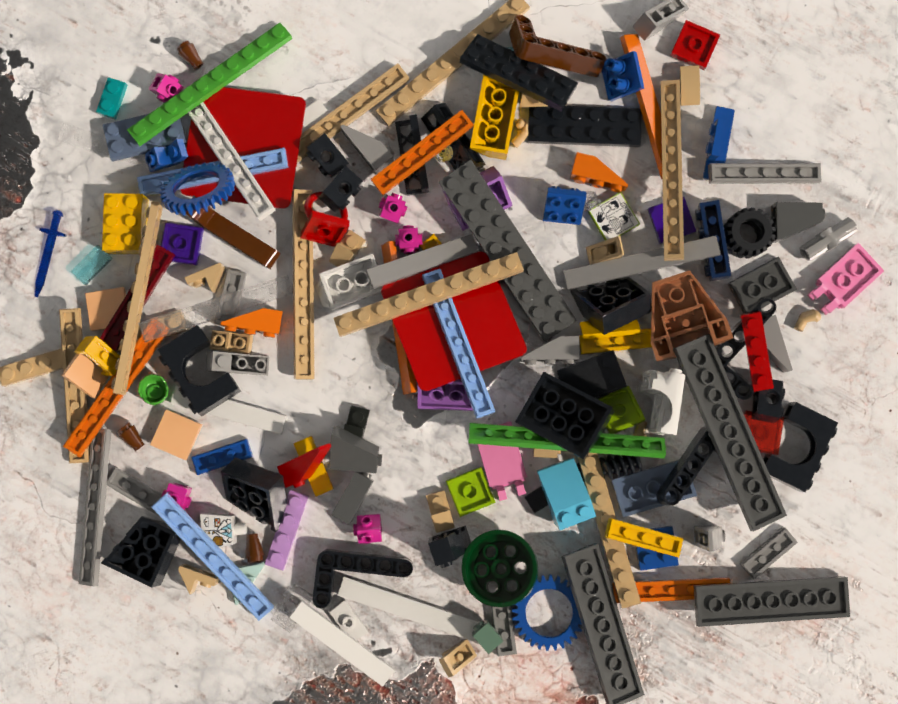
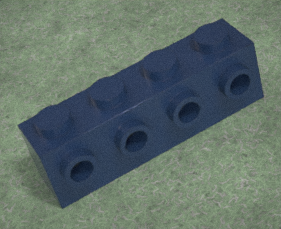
M715 200L699 203L698 210H695L696 221H700L701 228H698L699 239L716 236L720 250L719 256L706 258L707 265L704 266L705 276L709 277V281L728 279L731 277V269L720 202Z

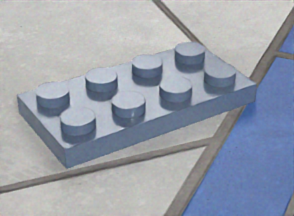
M148 114L103 124L111 161L146 154L153 147H167L176 139H183L184 144H187L181 118L141 146L136 143L127 129Z
M679 460L612 479L611 483L621 516L627 517L664 506L657 501L656 494ZM679 476L677 477L678 485L681 484V478ZM693 482L681 500L697 496ZM667 492L666 499L667 501H669L671 495L669 492Z

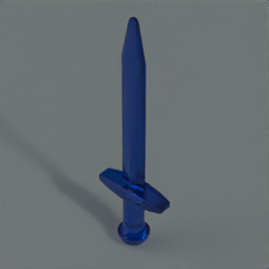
M60 210L52 212L53 218L50 229H39V231L48 234L35 282V297L39 296L44 286L56 237L67 236L58 231L61 217H63V213Z

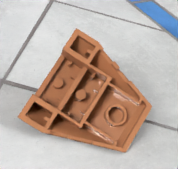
M690 270L652 282L651 346L657 362L675 359L674 348L707 334H710L714 346L733 339L727 318L722 314Z

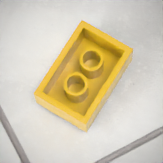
M104 193L102 251L108 254H138L139 246L144 241L142 236L144 225L147 226L148 221L146 211L149 207V199L145 195Z

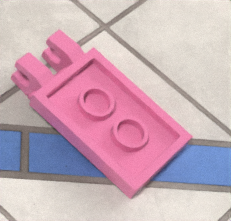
M857 243L816 280L815 284L817 287L807 296L813 301L824 293L830 301L820 310L827 315L836 308H845L884 270Z
M510 421L499 425L512 426V422ZM478 444L489 487H492V490L496 489L499 501L507 499L504 486L515 484L518 496L526 494L522 481H526L527 475L519 447Z

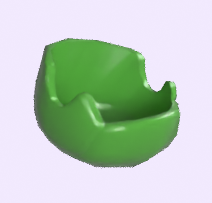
M151 374L145 376L139 382L138 393L145 403L157 405L163 403L168 397L169 388L163 377Z

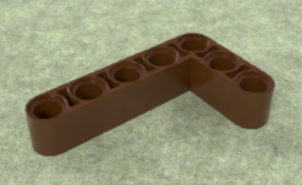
M523 15L515 16L509 31L515 55L526 61L598 77L607 59L605 55L596 51L537 37L531 20Z
M208 206V212L201 208L200 215L196 210L193 211L192 216L186 211V215L194 222L270 270L281 254L215 212L210 206Z

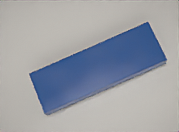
M244 439L191 458L196 474L200 475L227 466L235 457L246 460L252 458L253 454L248 439Z

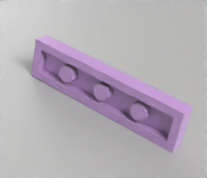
M293 490L289 491L287 506L279 529L274 535L265 565L282 571L285 569L309 495Z

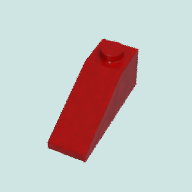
M328 443L277 466L279 474L283 475L285 488L293 485L295 489L304 485V480L312 477L331 448V444Z

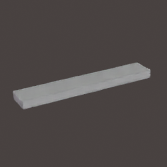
M710 163L708 165L709 184L821 182V163Z
M470 234L367 269L366 274L372 289L477 253L479 249L473 235Z

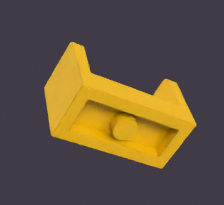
M97 336L85 337L74 351L77 354H85L103 369L102 375L114 376L116 374L115 365L120 355Z

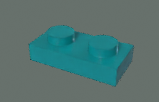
M108 77L96 113L116 120L128 85L125 82Z

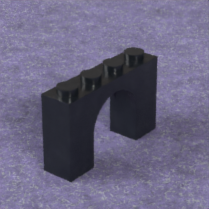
M196 325L159 348L160 356L158 358L164 366L167 365L171 370L168 374L174 382L177 381L181 386L178 388L184 398L188 397L191 402L188 406L192 412L203 416L241 392V390L228 372L204 386H196L188 381L186 376L188 361L192 356L210 345V341L203 330Z
M790 402L782 420L800 428L806 433L810 441L809 453L803 461L797 464L788 463L772 454H765L763 460L772 479L799 492L806 493L813 484L812 478L821 467L820 461L822 456L829 450L828 443L830 439L837 433L836 426L838 422L798 402Z

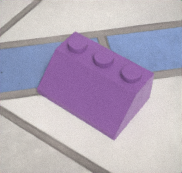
M492 166L480 172L503 209L505 210L513 206L502 175L497 169ZM443 191L461 230L468 229L445 191Z
M461 379L430 391H423L418 386L417 409L473 411Z

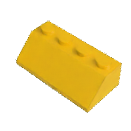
M484 74L470 149L487 157L506 160L519 91Z

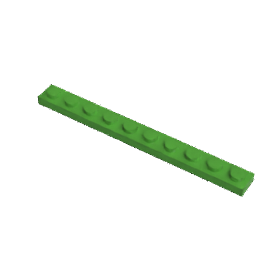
M278 23L128 128V133L139 146L143 145L217 93L221 88L292 40L291 34L281 23Z
M470 423L468 443L567 451L524 427ZM602 433L589 453L665 458V438Z

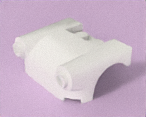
M670 368L666 372L655 370L644 372L642 374V383L638 384L637 392L648 396L654 403L650 426L645 429V433L664 436V434L677 435L685 375L682 374V370Z

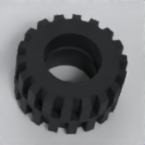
M754 207L749 209L743 208L727 220L724 224L727 250L731 249L732 255L738 254V258L745 257L748 259L758 256L772 245L771 241L775 239V235L772 233L776 229L772 227L771 224L774 222L772 219L769 221L767 213L762 214L763 210L761 209L755 211ZM741 224L751 225L755 229L757 234L755 243H749L741 237Z

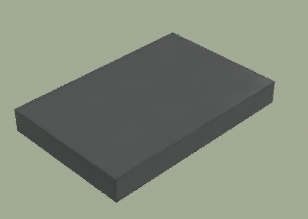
M779 256L727 283L744 314L761 297H770L775 302L797 290ZM766 301L762 303L761 309L771 304V302Z

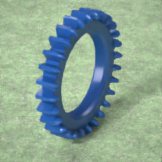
M213 162L209 165L203 163L201 166L195 164L194 168L188 166L187 170L181 169L180 174L174 173V177H169V181L163 183L164 186L161 187L162 191L159 193L162 203L171 213L179 215L181 212L185 216L186 211H188L192 216L193 211L196 210L200 215L201 208L208 212V206H212L215 209V202L222 205L221 198L227 201L228 196H231L234 191L235 181L232 172L225 165L220 166V163L214 165ZM204 176L219 178L217 187L206 195L193 199H181L175 196L177 189L192 179Z
M549 574L548 580L545 579L544 575H541V581H536L531 593L524 600L515 604L518 607L512 608L511 611L517 613V615L512 616V620L518 621L514 624V627L521 628L518 634L519 636L525 634L523 638L525 642L531 639L530 646L533 647L537 642L539 650L544 644L546 651H549L550 645L556 651L557 644L565 648L564 641L572 644L570 637L577 639L575 631L582 632V629L578 626L582 625L571 587L570 585L567 586V579L560 583V576L558 575L555 580H553L551 574ZM544 589H554L563 593L570 601L573 610L569 627L563 633L553 637L537 634L529 626L526 619L528 601L535 593Z

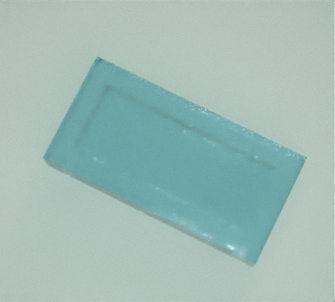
M97 245L71 272L84 285H87L113 258L108 253L102 251L100 245Z

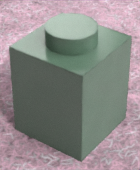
M488 620L480 621L473 627V637L488 654L503 642L502 636Z

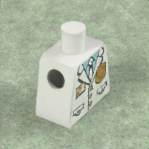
M200 514L201 529L219 548L237 543V535H247V524H236L235 515Z

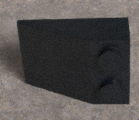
M614 350L557 370L561 381L594 398L627 387Z

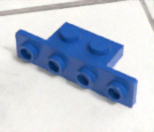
M719 106L715 108L713 124L709 128L710 141L705 149V153H707L703 179L709 180L708 165L710 163L726 162L734 109Z

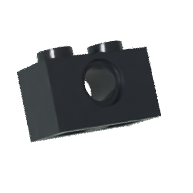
M325 133L319 135L305 147L308 150L306 152L307 156L313 162L316 160L319 163L320 167L318 169L325 177L328 175L332 178L349 164ZM324 151H328L331 156L327 162H323L321 159V154Z
M345 166L318 198L335 213L339 208L344 210L350 203L347 199L351 195L355 197L361 190L359 185L363 180ZM338 188H343L346 194H342Z
M772 379L773 389L753 393L751 419L775 423L782 418L784 414L782 400L785 396L783 381ZM766 397L772 400V404L766 400Z

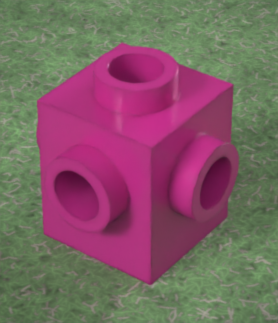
M157 73L149 90L157 95L156 98L166 103L180 93L183 86L178 83L179 80L174 76Z
M392 192L391 196L387 194L385 198L382 197L378 207L381 208L379 216L398 223L400 217H404L407 210L406 202L402 200L403 196ZM392 204L396 205L394 210L390 209Z
M407 225L403 226V229H398L399 235H395L396 246L400 247V252L413 254L415 251H419V245H423L422 233H418V228ZM405 237H412V239L407 241Z
M174 482L169 483L167 490L163 491L162 496L168 492L185 510L191 503L192 497L189 496L192 488Z
M380 514L357 516V524H353L354 536L358 537V543L382 542Z

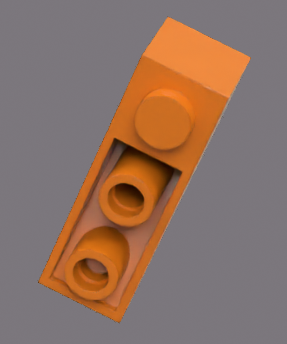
M576 153L570 179H573L575 183L585 184L586 182L592 184L593 187L611 188V191L618 193L627 189L628 184L597 157Z
M262 308L222 321L221 326L225 327L224 330L236 332V329H242L245 334L255 335L256 332L263 333L264 337L275 338V335H279L283 311Z

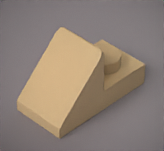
M349 230L341 243L336 244L329 262L338 267L353 261L366 240Z
M620 236L586 247L590 265L624 256Z
M221 263L215 264L185 277V280L189 286L194 288L205 285L207 281L210 290L216 293L225 272V266Z
M445 490L426 495L436 533L455 528Z
M187 564L180 565L178 569L190 595L195 592L198 581H200V585L211 588V586L217 585L220 580L213 573Z
M465 639L443 652V657L439 659V662L449 678L457 674L477 655L468 639Z

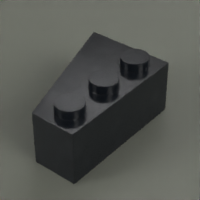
M466 525L430 537L428 541L435 566L440 565L441 568L452 565V561L462 556L471 543Z

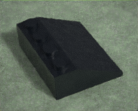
M543 372L515 423L585 459L608 425L614 410L613 407Z

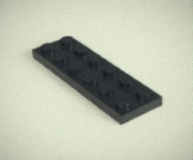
M479 34L476 35L461 55L459 63L560 112L578 85L577 81L539 63L520 59L515 55L514 51Z
M550 106L529 107L528 143L640 147L642 112L640 108L565 106L560 112Z

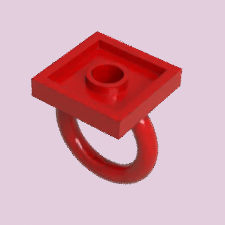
M322 192L312 193L304 204V211L308 220L301 231L300 238L335 247L337 243H340L349 228L350 220H347V208L345 207L344 210L339 208L340 218L312 211L313 202L319 199L318 197Z

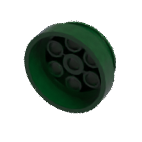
M491 530L476 537L467 547L462 559V577L468 591L481 603L492 607H508L524 600L533 590L538 577V561L530 544L521 536L507 530ZM509 546H514L516 550L512 557L506 555V549ZM489 547L496 549V554L492 558H489L486 553ZM523 562L526 564V571L519 574L516 567L519 563ZM504 563L507 571L500 575L497 572V567L499 564ZM482 564L487 567V573L483 576L478 573V567ZM511 580H515L518 585L514 592L508 589V583ZM491 581H495L498 584L497 591L493 593L488 589Z

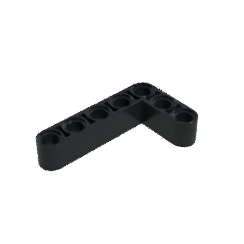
M761 297L747 313L761 311L764 325L776 311V303L770 297ZM766 301L771 302L770 310H761L762 303ZM740 320L731 330L733 339L721 343L715 348L725 372L734 375L730 383L735 395L742 400H746L753 394L750 382L728 365L745 346L744 338L742 340L734 338L736 332H743ZM724 346H730L732 351L730 354L724 355L721 353V349ZM746 385L749 387V390L744 394L739 393V387Z
M706 426L698 431L658 490L656 498L661 505L674 506L678 504L712 452H716ZM699 445L702 447L701 454L698 451ZM688 461L692 463L691 469L687 466ZM678 476L681 478L680 485L677 484ZM667 492H669L671 495L669 501H667L666 499Z
M325 549L317 558L313 604L321 609L327 607L331 602L335 570L408 577L413 571V562L406 557ZM324 554H329L332 557L330 564L323 562L322 557ZM342 557H350L351 565L345 566L342 563ZM361 559H369L371 566L364 568L361 565ZM383 560L388 561L391 566L390 569L383 570L380 567V562ZM403 562L408 563L410 570L402 572L399 565ZM327 574L330 581L323 583L320 580V575ZM318 594H325L327 596V602H320L318 600Z

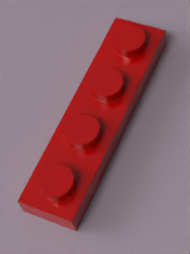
M761 311L741 314L753 391L773 389Z

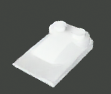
M374 254L319 273L320 277L316 284V289L323 307L334 310L381 293L383 286L372 289L366 274L367 269L378 266Z

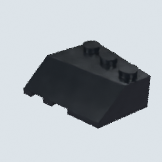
M629 276L606 281L605 285L601 286L588 285L587 289L580 291L577 288L570 290L582 316L604 335L652 312L651 293Z
M235 457L221 471L226 500L244 512L250 511L256 516L257 521L260 523L265 521L271 525L270 529L276 533L287 506L283 475Z
M141 516L126 533L124 539L112 549L113 551L107 558H104L101 564L151 588L160 586L181 538L167 523Z

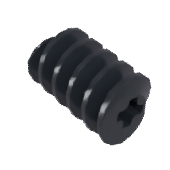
M607 455L606 460L603 457H599L604 478L605 475H608L612 480L613 473L619 478L620 471L628 475V469L635 473V467L642 471V463L639 456L614 455L613 459L611 455Z

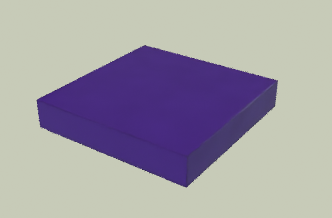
M683 197V234L688 236L697 231L685 197ZM662 203L647 209L659 244L664 243Z
M165 222L161 247L175 254L172 262L198 266L204 229L202 227Z

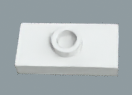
M346 599L329 612L339 627L356 641L368 633V629Z

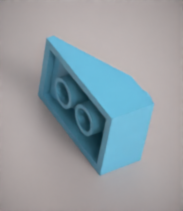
M573 457L537 470L553 522L559 530L596 517L590 496Z

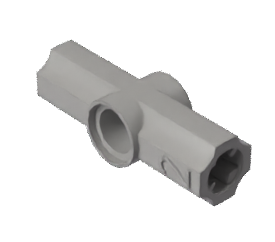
M847 217L835 226L825 229L817 234L816 238L799 248L801 255L807 261H810L822 252L832 249L840 244L841 240L857 231L856 223Z

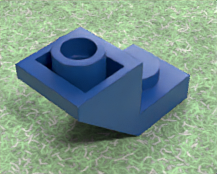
M176 139L167 147H153L145 154V161L149 171H159L184 161L188 157L184 140Z

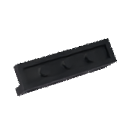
M446 103L434 105L421 120L429 132L432 133L454 115ZM432 114L436 118V126L432 125L428 119ZM463 134L449 145L456 148L457 155L452 156L448 161L454 170L460 167L461 161L467 163L469 160H472L477 170L481 169L486 164L478 152L470 149L471 141L466 134Z
M417 114L409 115L410 120L395 122L400 156L405 153L403 147L407 141L413 146L421 141ZM411 125V132L407 137L400 133V126ZM424 164L412 173L409 179L408 177L404 179L407 196L429 192ZM413 178L420 182L421 189L410 190L409 183Z

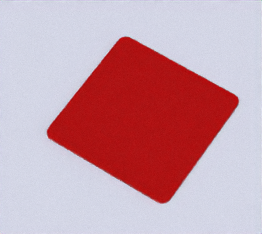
M226 87L221 88L217 93L205 100L204 104L239 156L280 148L286 149L289 168L255 174L253 177L274 208L285 209L289 207L305 115V100L297 96ZM191 119L186 147L188 157L184 160L183 168L195 166V164L200 165L219 161ZM219 182L180 189V191L185 196L201 197L214 190ZM235 185L234 191L231 196H228L227 201L248 204Z
M477 252L384 285L381 294L383 299H387L424 286L422 274L441 269L443 277L446 278L488 263L490 259L485 252ZM499 281L452 297L480 371L518 358L526 353V344ZM433 304L392 319L421 390L430 391L461 379Z

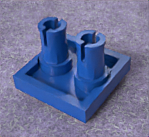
M632 51L615 59H606L602 74L608 101H615L645 89L637 52Z
M555 186L548 187L543 221L580 225L586 201V191H580L577 188L576 190L574 188L568 190L561 189L558 186L557 188Z

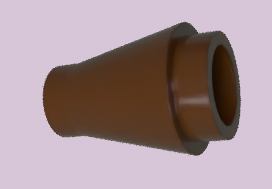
M185 41L177 47L178 55L190 64L194 70H198L203 66L204 63L193 43Z
M130 422L117 431L120 435L118 437L132 447L135 452L145 445L135 425L132 426Z
M258 534L246 535L245 559H247L248 563L263 561V556L265 555Z

